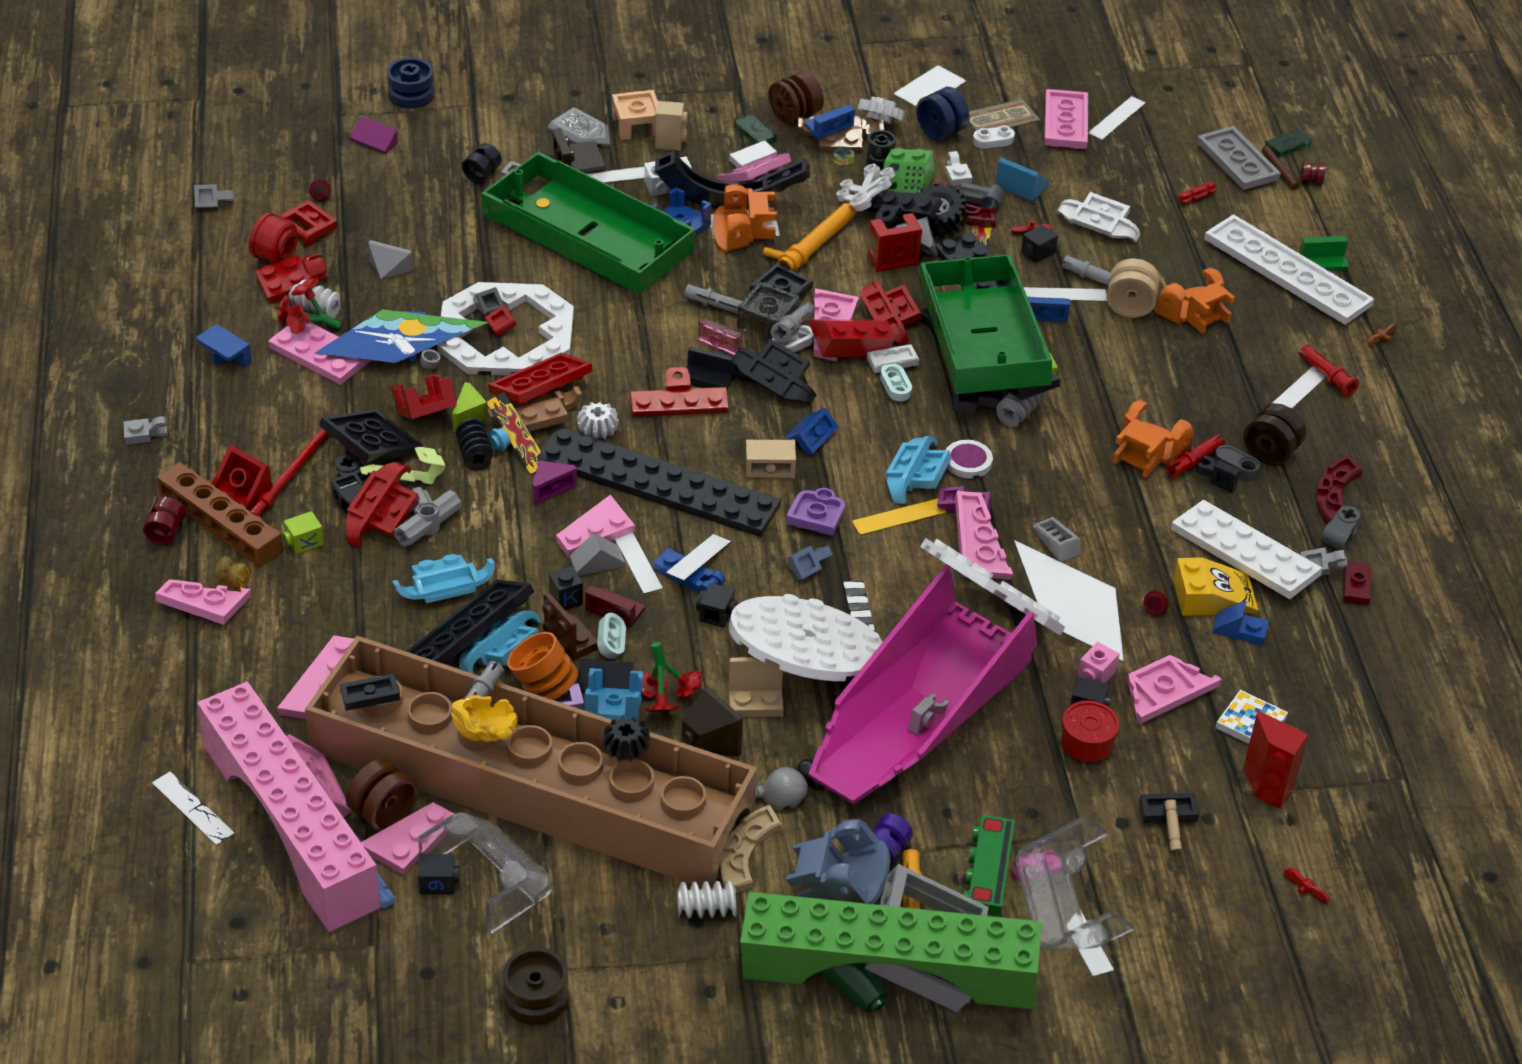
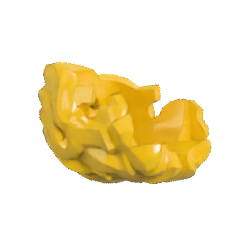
M471 695L466 699L453 702L451 716L457 730L469 740L498 742V740H506L516 730L515 725L518 719L516 713H514L513 706L508 700L501 699L495 703L494 707H491V696Z

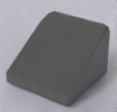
M496 287L477 293L473 297L475 305L483 316L492 313L504 305Z

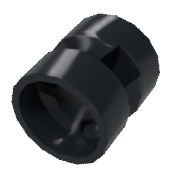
M877 130L869 134L866 156L867 166L876 164L877 167H880L881 171L884 169L885 159L890 150L895 149L896 137L893 133Z
M483 143L462 162V171L471 182L482 183L501 165L502 157L493 145Z

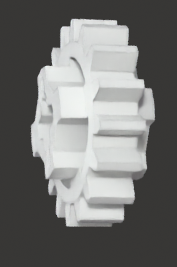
M872 97L871 100L860 99L858 106L859 110L867 113V118L878 122L884 121V123L889 124L891 120L902 121L905 112L895 108V102L880 97Z

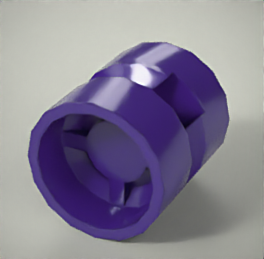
M891 813L885 814L875 826V829L872 830L875 836L887 845L890 851V865L913 837V831L909 823L902 817Z

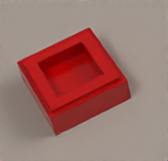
M504 305L485 316L486 322H488V325L497 337L517 326L516 321Z

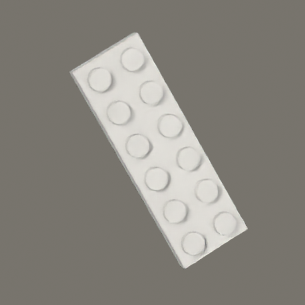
M1202 500L1175 519L1171 525L1172 531L1288 599H1291L1320 577L1322 573V567L1205 500Z

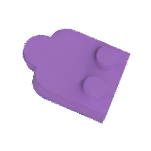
M820 488L816 491H801L796 496L786 515L785 524L833 536L844 515L845 502L835 497L834 492L828 488Z

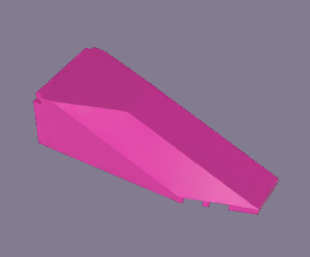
M946 564L836 699L833 716L826 725V734L821 747H818L809 771V777L854 805L925 757L1028 665L1032 659L1031 653L1037 647L1034 613L1029 611L1012 633L996 624L991 628L992 622L975 612L969 617L971 610L955 601L951 566ZM935 693L937 694L936 703H942L945 699L948 700L946 712L940 715L935 714L934 721L930 727H925L918 735L908 730L912 710L925 697Z

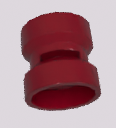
M1303 161L1300 182L1308 183L1313 181L1315 184L1322 185L1326 164H1312L1310 161Z

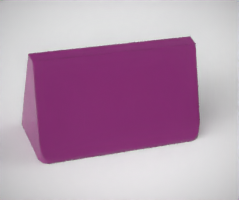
M365 117L358 121L350 136L351 141L384 154L398 143L397 130Z

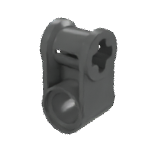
M1351 506L1341 507L1331 522L1326 525L1320 542L1345 552L1357 532L1356 524L1360 519L1358 509Z

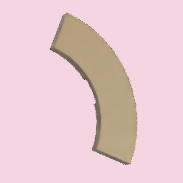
M771 805L752 812L741 820V824L734 831L730 832L720 861V878L723 889L726 881H731L736 893L753 888V880L748 867L751 854L761 841L781 831V823Z

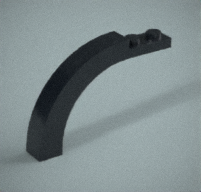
M674 150L655 159V172L672 190L675 187L682 189L685 192L686 199L697 204H701L704 200L711 203L712 208H718L724 205L725 186L737 184L747 190L748 188L752 189L753 192H781L787 187L796 183H802L810 178V164L805 158L759 179L744 182H727L715 180L696 172ZM747 195V209H748V208H749V202H748V195Z

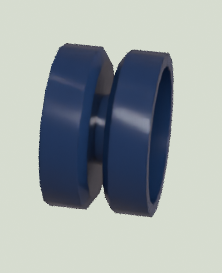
M410 57L396 60L388 66L386 70L388 97L394 105L400 108L415 109L426 106L433 101L435 96L433 67L429 62L420 58Z
M946 86L919 99L916 107L917 119L921 129L932 140H943L965 129L969 124L970 114L967 103L960 92L953 87Z

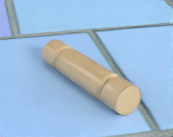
M1166 800L1164 802L1165 810L1167 811L1166 818L1171 851L1182 850L1176 800Z

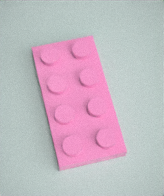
M1046 89L1044 145L1087 149L1088 93Z
M311 322L305 324L303 332L293 334L290 331V327L287 326L268 340L270 349L339 385H342L372 361L315 353L337 339L338 336Z

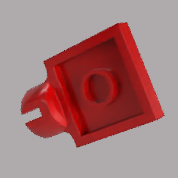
M319 253L307 256L304 259L297 255L255 270L269 304L283 300L285 295L289 296L291 288L295 284H299L303 279L318 278L320 282L328 278L325 262Z

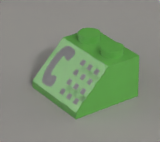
M891 149L885 159L884 169L892 167L895 176L890 179L892 185L884 190L915 194L916 192L921 193L920 189L922 187L928 189L936 173L933 151L923 149Z

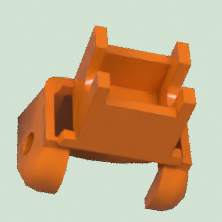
M1136 400L1130 404L1124 416L1122 432L1116 438V444L1120 445V447L1115 451L1112 462L1117 464L1120 460H1123L1142 469V476L1147 478L1160 462L1167 465L1178 459L1181 453L1189 452L1192 446L1194 431L1192 425L1183 419H1180L1175 424L1171 432L1157 425L1139 421V415L1147 408L1148 403Z

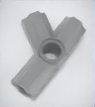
M421 487L413 488L411 491L418 493L420 499L412 509L413 516L394 529V537L397 538L399 544L407 547L424 535L436 534L440 530V523L462 508V502L455 492L449 490L432 501L427 490H423Z

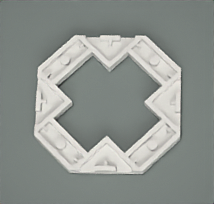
M478 282L443 301L442 317L466 319L464 316L478 309L473 301L474 295L496 287L508 311L524 302H528L550 318L549 321L539 326V334L549 341L519 358L504 346L485 357L461 339L472 332L473 329L437 344V351L467 374L491 371V375H510L511 372L520 371L561 352L570 355L574 306L543 284Z
M925 538L920 546L1026 615L1029 611L1034 613V620L1058 635H1061L1065 629V626L1058 622L1061 618L1060 616L1006 582L1002 581L999 585L991 580L992 573L976 563L971 567L970 565L973 561L938 539L933 543Z

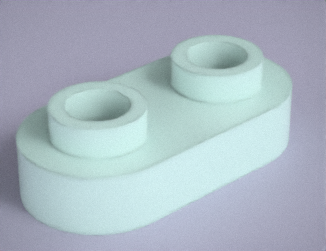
M898 364L884 365L881 368L880 380L889 397L898 402L908 400L912 394V384L904 369Z
M607 613L599 621L597 646L601 655L609 659H616L625 650L626 626L617 614Z

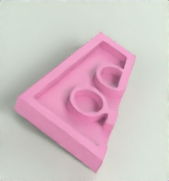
M169 579L155 593L156 602L224 625L251 598V589L241 588L240 592L229 591L227 586L222 585L212 589L202 587L201 583Z
M289 734L287 736L288 740L342 817L345 818L352 811L346 805V798L324 753Z
M432 802L362 841L361 844L373 859L405 875L419 861L420 854H425L456 822L455 814Z

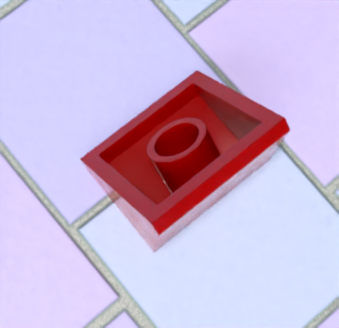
M229 445L212 484L221 492H226L238 504L244 505L249 511L257 504V498L263 492H267L272 486L270 466L235 446Z

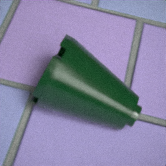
M866 963L839 965L817 972L865 1012L870 1010L873 1013L877 1012L887 1003L885 998L888 993L881 977L865 969Z

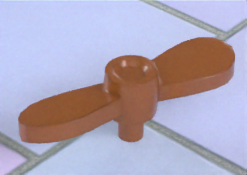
M1393 323L1385 330L1379 329L1376 334L1369 337L1367 344L1373 347L1380 340L1390 341L1391 337L1388 335L1397 328V325Z

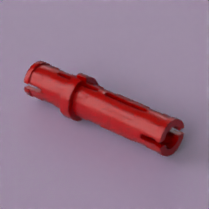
M1215 434L1189 452L1181 453L1178 459L1166 465L1167 474L1169 475L1175 471L1170 477L1176 478L1184 471L1194 469L1196 464L1203 460L1204 456H1210L1216 452L1219 446L1225 445L1224 439L1220 438L1215 441L1220 437V435Z

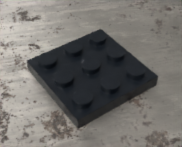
M377 409L322 417L319 425L328 432L329 436L337 439L346 449L352 451L365 463L408 457L417 454L415 451L416 447H423L420 442Z

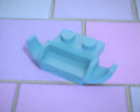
M934 436L914 438L908 443H902L886 472L887 483L894 504H905L907 501L906 491H912L913 488L931 489L937 487L952 457L950 450L929 449V446H936L938 444Z
M449 554L444 556L443 559L435 561L423 560L418 565L411 566L414 586L403 587L399 584L398 580L392 582L395 589L403 597L414 600L424 599L426 603L476 592V587L487 582L493 575L495 562L492 558H489L485 567L476 571L473 563L467 564L461 555Z
M528 610L518 611L495 623L488 633L480 635L469 648L461 652L459 660L460 670L474 674V663L485 666L490 661L506 666L510 653L519 643L534 634L540 633L538 628L525 625L527 620L540 623L542 619L539 614Z

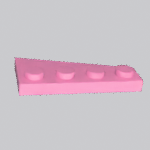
M815 288L814 319H853L859 304V297ZM814 337V357L837 361L838 357H822Z
M957 491L955 504L960 554L973 561L970 565L971 567L976 563L992 573V579L1011 580L1013 572L1006 563V554L999 545L997 531L991 525V516L982 493Z
M332 637L278 706V715L306 720L305 708L354 641L353 638Z

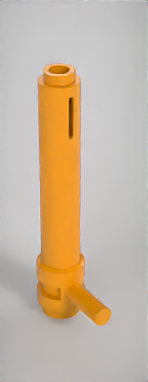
M844 203L798 244H793L785 252L765 247L763 255L778 259L777 264L796 272L808 261L815 251L855 217L856 211L851 207L850 203Z

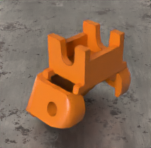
M737 184L725 186L724 205L719 206L713 216L714 240L717 247L723 253H730L748 247L749 242H753V239H775L776 227H767L766 222L777 221V212H774V208L768 207V201H775V192H753L752 189L748 188L747 190ZM747 195L749 202V210L747 209Z
M1208 268L1202 271V274L1206 276V287H1194L1184 290L1177 283L1165 286L1158 296L1154 314L1157 317L1177 324L1188 321L1203 334L1210 323L1220 319L1226 323L1230 322L1232 313L1224 306L1223 300L1231 305L1234 303L1235 297L1223 287L1224 281L1221 273L1216 269Z

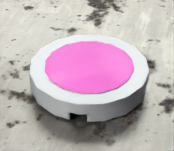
M959 440L946 448V450H950L952 457L947 469L958 477L966 479L977 475L981 477L991 469L993 462L992 452L986 445L978 441Z

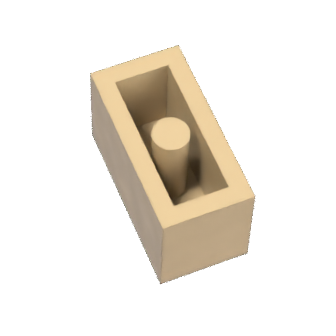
M658 101L655 149L681 151L682 142L686 143L687 130L683 129V125H687L688 113L684 112V103Z
M746 440V477L795 478V440Z

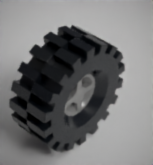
M938 183V186L934 187V184H930L928 189L922 187L920 189L921 193H915L937 196L943 202L934 219H928L933 238L936 235H939L940 238H945V234H948L950 237L954 235L953 231L958 233L961 230V226H965V220H967L966 198H964L963 192L959 191V188L955 187L952 189L951 184H947L945 187L943 183Z

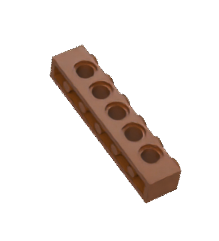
M179 462L157 476L160 496L170 497L179 501L184 506L186 515L258 567L263 566L283 552L282 536L276 528H272L259 516L249 512L244 505L235 502L226 492H221L209 480L200 477L192 468H188Z

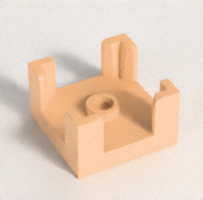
M654 90L612 94V117L614 121H617L618 117L620 140L631 139V125L652 123V136H655L658 100Z

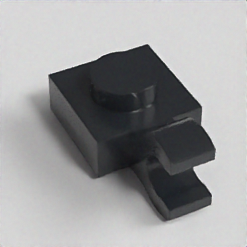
M1204 456L1203 462L1198 463L1196 470L1201 475L1211 477V484L1233 493L1237 488L1240 470L1220 460L1215 464L1213 458Z

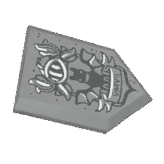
M575 107L551 121L548 126V130L551 132L552 129L561 128L564 136H568L569 142L573 144L595 141L596 144H601V147L610 146L608 125Z

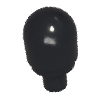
M804 759L800 761L797 765V771L803 775L808 786H814L817 791H822L825 787L809 777L813 760Z

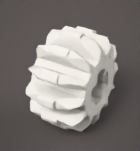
M601 401L598 404L590 402L589 406H582V410L579 411L577 416L580 433L595 439L602 438L604 440L607 436H613L618 427L616 409L611 408L610 403L603 405Z

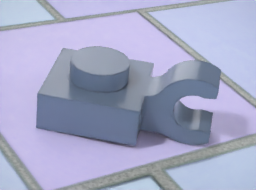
M828 545L814 551L812 546H808L787 557L797 580H801L822 569L819 561L831 556L832 552Z

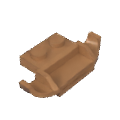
M820 114L811 116L808 119L798 118L799 131L807 136L815 137L805 127V121L820 116ZM854 116V126L819 139V151L862 152V138H868L869 134L873 131L884 130V121L875 122L864 116Z
M576 386L570 392L552 391L544 396L532 398L526 404L520 405L515 402L511 404L530 432L568 422V413L566 411L571 410L578 404L582 393L578 386ZM487 409L492 422L501 427L491 409Z

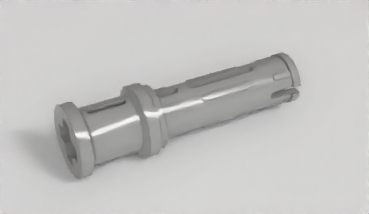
M804 302L792 314L782 317L771 328L773 339L779 343L788 341L792 335L798 332L799 325L814 313V306L810 302Z

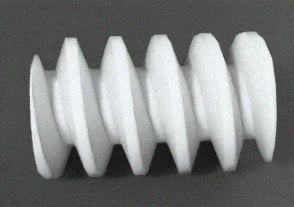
M303 279L299 284L304 283L306 280ZM295 284L289 292L291 306L301 305L305 311L318 315L310 300H307L304 294L292 295L294 288L299 285ZM316 285L312 289L316 295L314 298L323 313L335 319L340 310V293H332L331 289L325 290L323 286L319 285L317 287Z
M704 881L701 890H699L697 882H692L690 890L687 889L685 882H681L677 896L678 918H680L682 910H685L688 918L692 917L694 910L697 911L699 918H703L705 910H708L710 917L714 918L717 909L720 910L722 917H726L728 909H731L733 916L736 917V891L731 881H726L724 889H722L719 881H715L713 889L710 888L707 881Z

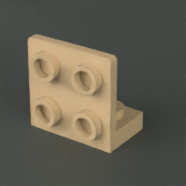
M755 657L730 658L729 706L742 717L783 716V671L779 669L780 665L769 659L764 663Z

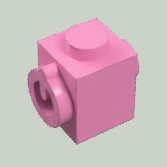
M1097 641L1080 659L1077 677L1106 683L1117 671L1120 654Z

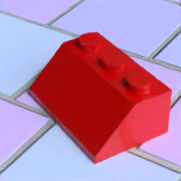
M810 319L809 321L822 357H867V352L890 348L895 339L888 321L873 319Z
M1258 711L1256 714L1243 769L1255 796L1281 809L1295 788L1309 734L1261 711Z

